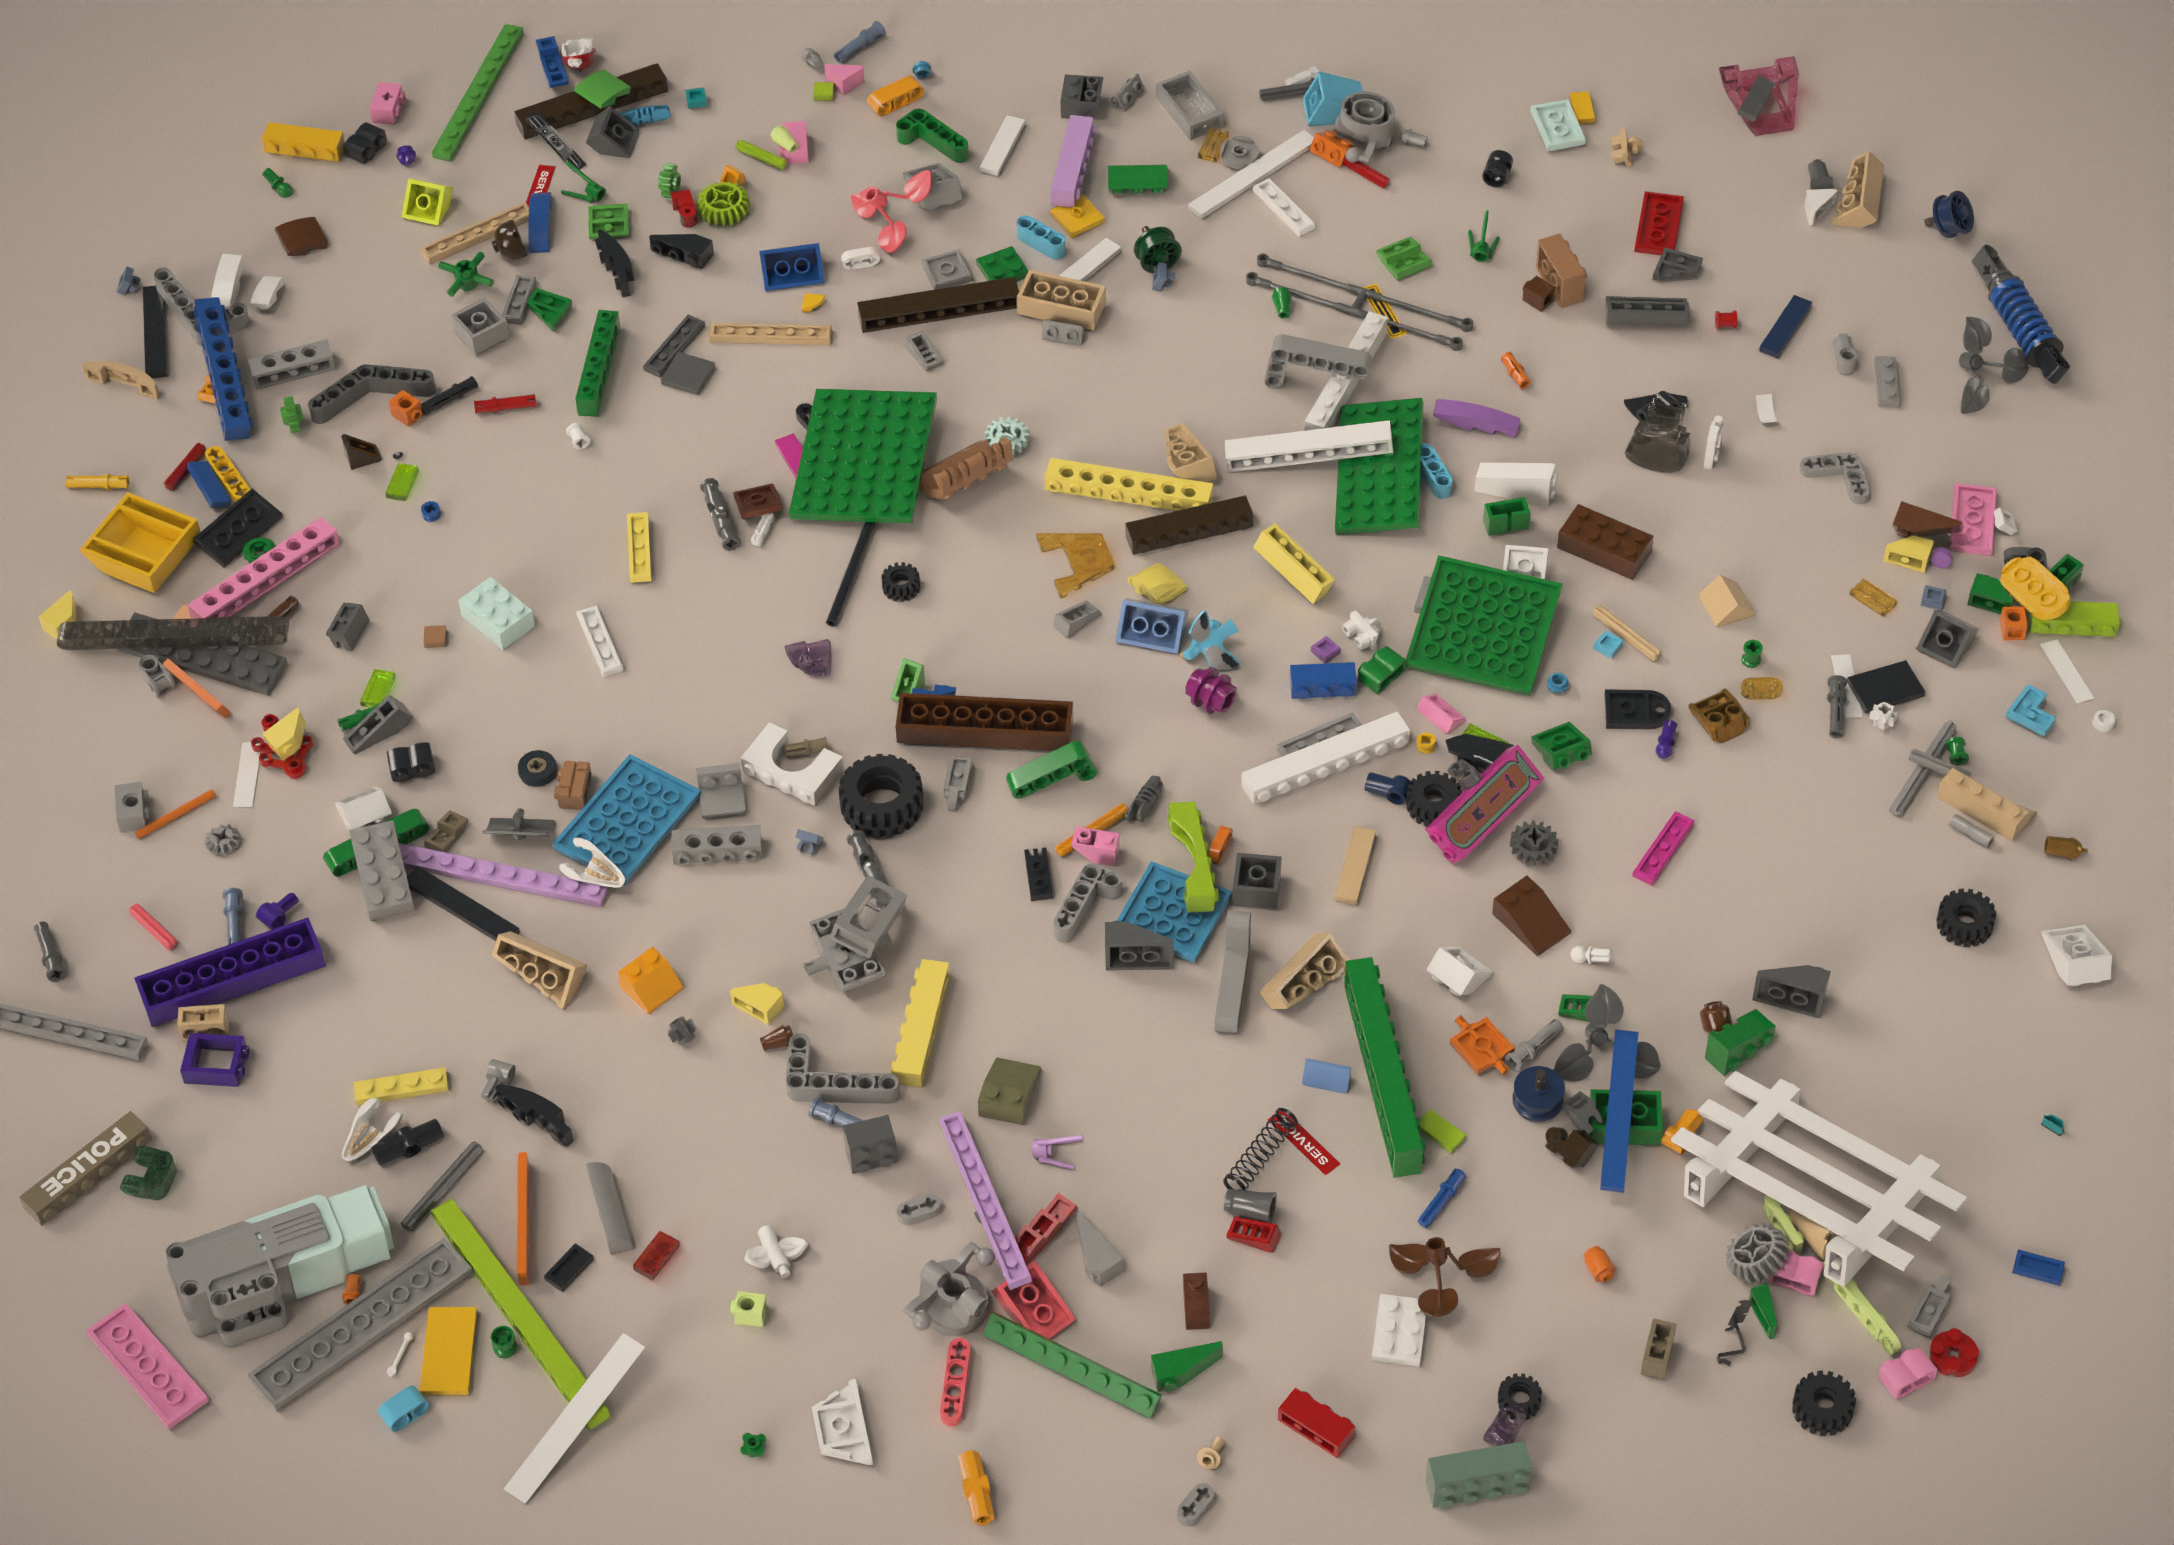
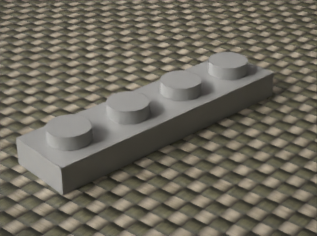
M1352 712L1277 744V751L1283 757L1359 727L1362 724Z

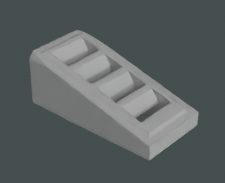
M923 330L905 339L904 346L926 371L943 364V359ZM933 358L935 359V361H933V362H931V363H929V364L927 363V361H929V360H931V359H933Z
M1085 600L1056 614L1054 628L1065 637H1069L1098 617L1101 611Z

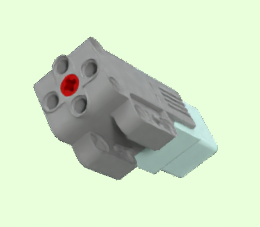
M366 1185L329 1198L323 1195H315L185 1242L171 1243L166 1248L165 1253L168 1261L167 1267L191 1332L196 1336H205L217 1331L221 1342L225 1346L232 1347L284 1328L288 1323L284 1304L342 1284L347 1281V1276L352 1272L389 1260V1250L394 1249L388 1220L374 1187L367 1188Z

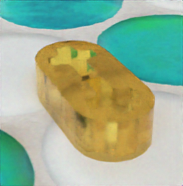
M1774 677L1746 678L1742 682L1740 692L1744 698L1751 700L1776 699L1781 695L1783 684Z

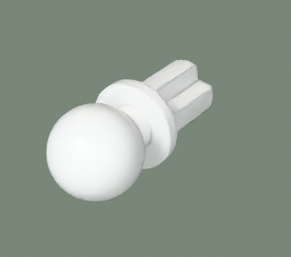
M1576 946L1571 951V959L1576 963H1584L1587 960L1589 964L1594 962L1608 963L1612 959V952L1609 949H1595L1594 946H1590L1588 950L1584 946Z

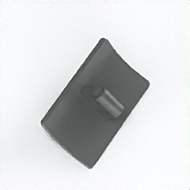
M518 808L513 818H490L486 830H483V834L510 835L516 840L525 839L526 836H551L555 821L524 819V810Z

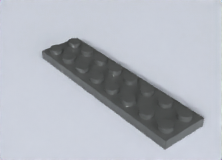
M136 612L132 615L115 645L117 651L141 658L146 655H153L161 664L169 659L181 670L269 696L287 664L286 657Z

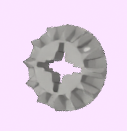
M220 824L218 828L212 827L211 832L206 833L204 841L206 848L211 853L225 855L231 853L239 846L241 837L237 828H232L230 824L227 826ZM223 835L226 836V839H222L219 842L218 838H222Z

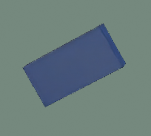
M2018 1249L2012 1273L2060 1286L2065 1262Z

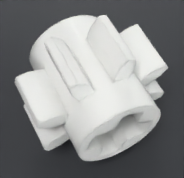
M1885 702L1878 705L1874 704L1873 711H1870L1869 719L1874 720L1873 726L1882 730L1889 726L1893 727L1898 715L1897 712H1893L1894 706Z

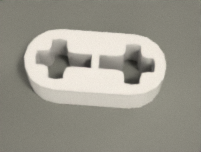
M865 247L844 252L841 255V260L845 269L854 270L878 264L880 257L875 247Z

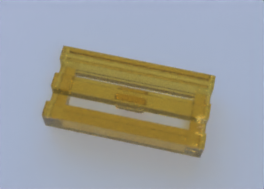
M1210 127L1198 152V158L1217 163L1220 156V147L1228 139L1229 131L1221 133L1220 129L1214 131V128ZM1214 136L1206 155H1204L1212 137ZM1221 138V141L1214 153V156L1212 157L1211 154L1215 148V145L1218 139Z
M1864 578L1860 584L1857 583L1855 588L1850 590L1849 595L1882 617L1897 605L1895 598Z

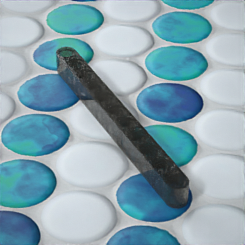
M281 616L63 622L59 625L57 646L63 650L281 645L285 644L288 640L289 620Z

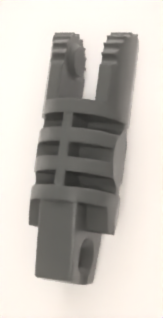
M1152 775L1145 785L1142 786L1125 814L1126 820L1132 821L1135 817L1139 822L1145 820L1159 798L1163 787L1159 776Z

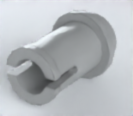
M1412 129L1405 130L1402 141H1405V144L1411 143L1425 148L1428 136L1412 132Z

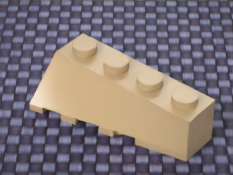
M1870 151L1853 159L1847 176L1849 183L1843 187L1841 194L1844 197L1842 202L1837 204V216H1834L1831 221L1833 225L1863 228L1877 221L1884 164Z
M1954 768L1940 781L1937 798L2011 841L2018 836L2037 813L2035 810L2007 800Z
M511 931L498 934L492 953L493 957L513 972L520 974L524 978L523 980L537 987L544 996L555 1001L556 1005L561 1009H565L580 988L588 965Z
M1330 932L1313 934L1259 993L1271 1009H1287L1307 997L1309 993L1322 988L1330 980L1341 976L1340 974L1345 972V961L1350 959Z

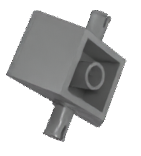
M844 909L809 922L821 957L805 962L803 965L808 976L827 969L836 987L842 991H847L886 976V972L875 952L869 959L829 939L835 922L844 911ZM854 914L850 924L863 930ZM888 932L876 950L892 945Z

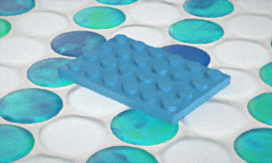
M629 754L552 843L553 849L588 866L592 858V852L583 849L581 846L576 847L573 842L574 838L588 840L623 873L625 877L623 886H625L700 798L701 790Z

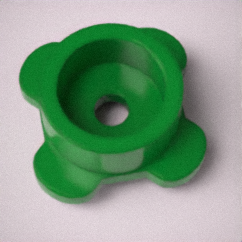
M745 1433L742 1436L744 1442L740 1451L743 1455L758 1457L764 1454L763 1445L766 1442L764 1434L751 1435V1433Z

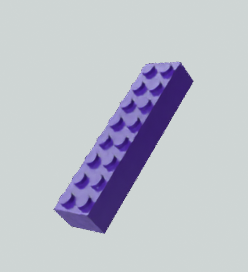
M309 917L134 977L151 1027L177 1019L179 1007L217 1005L323 968L326 964Z

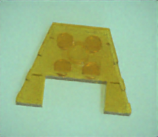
M1102 533L1036 534V540L1041 553L1063 548L1073 572L1071 576L1054 580V585L1060 599L1066 597L1067 593L1072 590H1079L1084 583L1090 580L1093 582L1115 569L1113 559Z

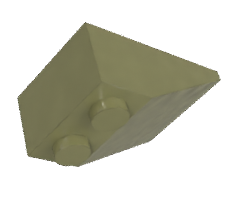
M996 1057L983 1082L978 1098L979 1116L1024 1125L1041 1066Z

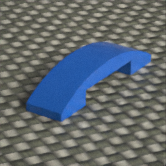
M555 37L537 39L536 44L549 88L568 85V78L560 59Z
M551 192L531 193L528 221L529 253L549 252Z

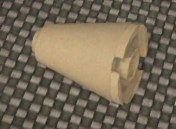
M1790 1208L1789 1215L1792 1219V1225L1802 1234L1817 1256L1825 1261L1826 1245L1839 1235Z

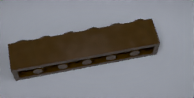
M1246 495L1127 522L1125 523V534L1132 555L1251 528L1253 527V511Z

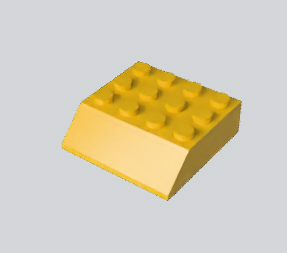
M127 492L80 548V552L102 573L155 594L195 545L193 538L200 533V528L195 518Z

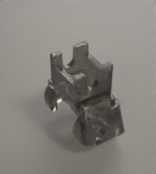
M1655 395L1653 402L1648 406L1645 420H1640L1626 448L1625 455L1631 462L1649 470L1664 473L1679 472L1684 467L1690 452V433L1686 432L1687 429L1683 426L1687 403L1683 402L1681 408L1658 403L1659 396Z

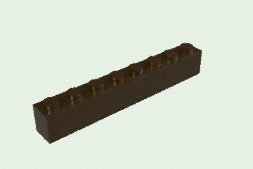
M656 63L617 76L618 79L631 88L629 94L616 97L615 104L611 105V107L617 109L668 92L667 79L659 64ZM573 91L516 110L514 113L516 125L526 140L540 135L526 120L528 116L536 111L554 129H558L597 116L608 107L600 109Z
M1011 277L857 302L858 317L862 333L1016 309L1019 289L1016 278Z

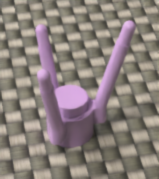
M1084 1136L1033 1139V1157L1039 1158V1163H1048L1073 1170V1165L1050 1159L1048 1155H1052L1053 1145L1080 1142L1084 1139Z

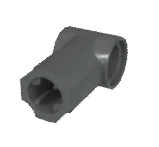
M1816 159L1809 163L1810 190L1834 189L1833 179L1828 175L1825 162H1822L1821 159Z

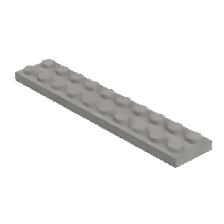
M442 1238L247 1374L248 1378L275 1411H277L473 1273L472 1268L445 1238Z

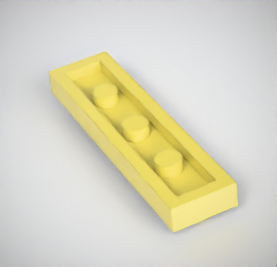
M648 512L627 514L630 583L652 581Z
M446 1067L354 1082L356 1105H363L371 1098H377L380 1102L449 1091Z

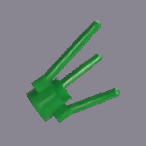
M566 161L565 164L588 182L585 188L587 196L562 190L561 193L587 200L590 203L593 200L601 201L605 196L606 189L591 180L569 161Z
M1488 210L1485 211L1481 239L1475 246L1472 231H1468L1470 256L1478 262H1485L1491 259L1492 253L1500 240L1499 237H1496L1491 247L1485 242Z

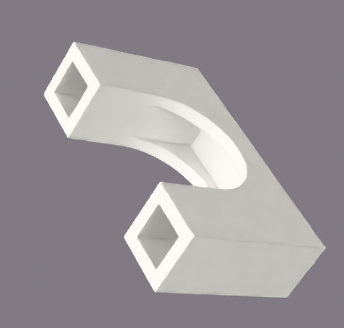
M769 722L740 758L742 771L750 777L763 781L766 785H772L785 794H791L799 798L804 803L816 806L843 772L842 756L824 748L809 767L796 772L782 770L775 765V761L784 751V746L789 745L788 731Z

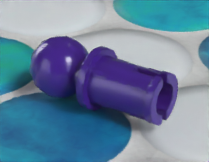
M1669 720L1664 721L1662 734L1658 737L1659 744L1656 746L1655 752L1662 759L1670 757L1673 752L1672 746L1675 744L1674 736L1678 726L1673 720H1671L1670 726H1668Z

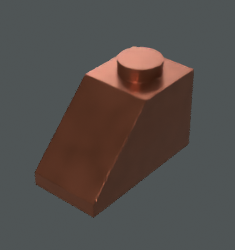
M1207 1272L1183 1274V1296L1186 1330L1210 1329Z

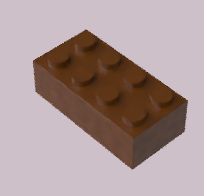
M1578 504L1559 531L1557 548L1633 580L1652 552L1654 536Z

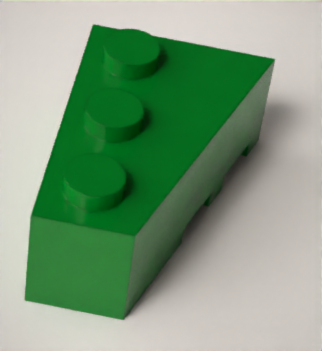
M1757 1009L1737 1018L1736 1021L1738 1023L1732 1026L1729 1023L1723 1025L1722 1028L1724 1030L1718 1033L1714 1030L1709 1032L1705 1059L1723 1076L1730 1071H1736L1747 1058L1752 1059L1759 1049L1763 1046L1767 1047L1773 1042L1776 1026Z

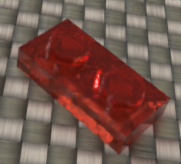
M659 1231L633 1264V1270L653 1281L680 1247L679 1240Z

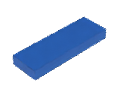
M208 461L188 462L187 469L210 508L230 507L231 500Z

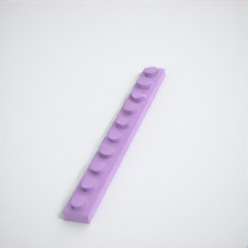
M399 843L404 868L413 870L416 866H419L431 874L601 908L608 893V887L582 882L566 876Z
M961 1111L939 1118L944 1135L1009 1289L1012 1290L1032 1282L1031 1275Z

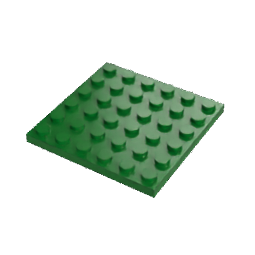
M1438 555L1406 657V667L1531 696L1563 583Z

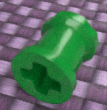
M1748 640L1744 643L1743 650L1745 654L1742 655L1741 661L1746 667L1755 668L1761 662L1760 654L1762 653L1763 646L1757 640Z
M1953 737L1946 741V748L1950 751L1951 755L1949 761L1956 766L1964 765L1969 761V755L1965 752L1964 748L1966 742L1962 737Z

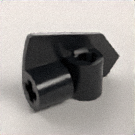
M1666 391L1624 400L1626 408L1645 426L1665 415L1668 417L1674 416L1688 407L1687 396L1676 395Z
M1470 734L1455 736L1445 741L1448 752L1458 756L1457 760L1463 759L1474 768L1478 767L1483 772L1506 749L1514 746L1513 744Z

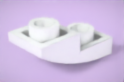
M264 276L253 293L250 306L258 307L262 310L270 308L277 301L276 292L284 285L283 277Z

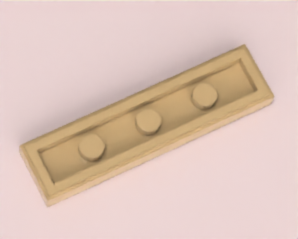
M1354 826L1336 890L1335 901L1357 905L1376 836L1375 830Z

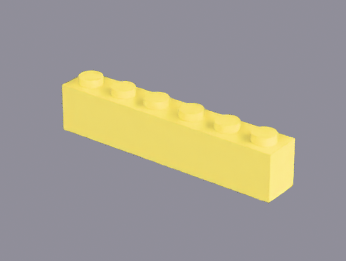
M922 959L920 968L916 967L914 977L916 985L911 986L910 999L912 1001L911 1004L906 1006L905 1018L907 1020L906 1023H902L900 1031L902 1040L897 1042L895 1053L898 1055L897 1060H893L891 1065V1074L898 1078L901 1085L922 1088L950 977L948 962Z

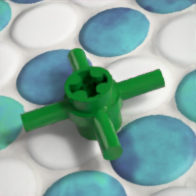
M479 251L472 261L462 260L455 266L440 261L438 268L453 273L456 280L447 291L449 296L453 297L459 289L464 291L473 290L477 287L478 283L489 287L493 286L494 280L479 275L476 268L485 257L483 252Z

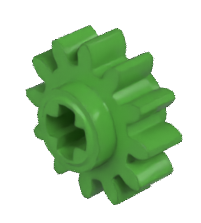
M666 163L664 171L659 173L658 187L662 190L661 196L663 198L671 199L670 193L675 192V190L678 191L680 188L681 175L677 172L678 166L676 164Z
M293 396L283 398L285 407L280 408L284 426L289 425L291 433L300 432L299 423L304 422L301 405L294 403Z

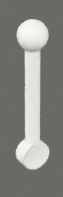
M411 1332L405 1333V1340L393 1365L387 1369L390 1377L397 1375L396 1368L408 1343L414 1337Z

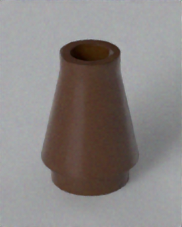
M782 1025L761 1037L760 1041L764 1051L789 1047L790 1038L793 1036L790 1025L785 1027Z

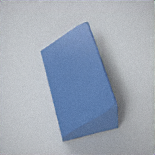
M1308 1058L1305 1060L1303 1085L1344 1094L1348 1092L1351 1080V1067Z

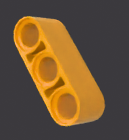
M909 75L872 92L867 98V103L879 116H885L920 99L924 94V88L913 76Z

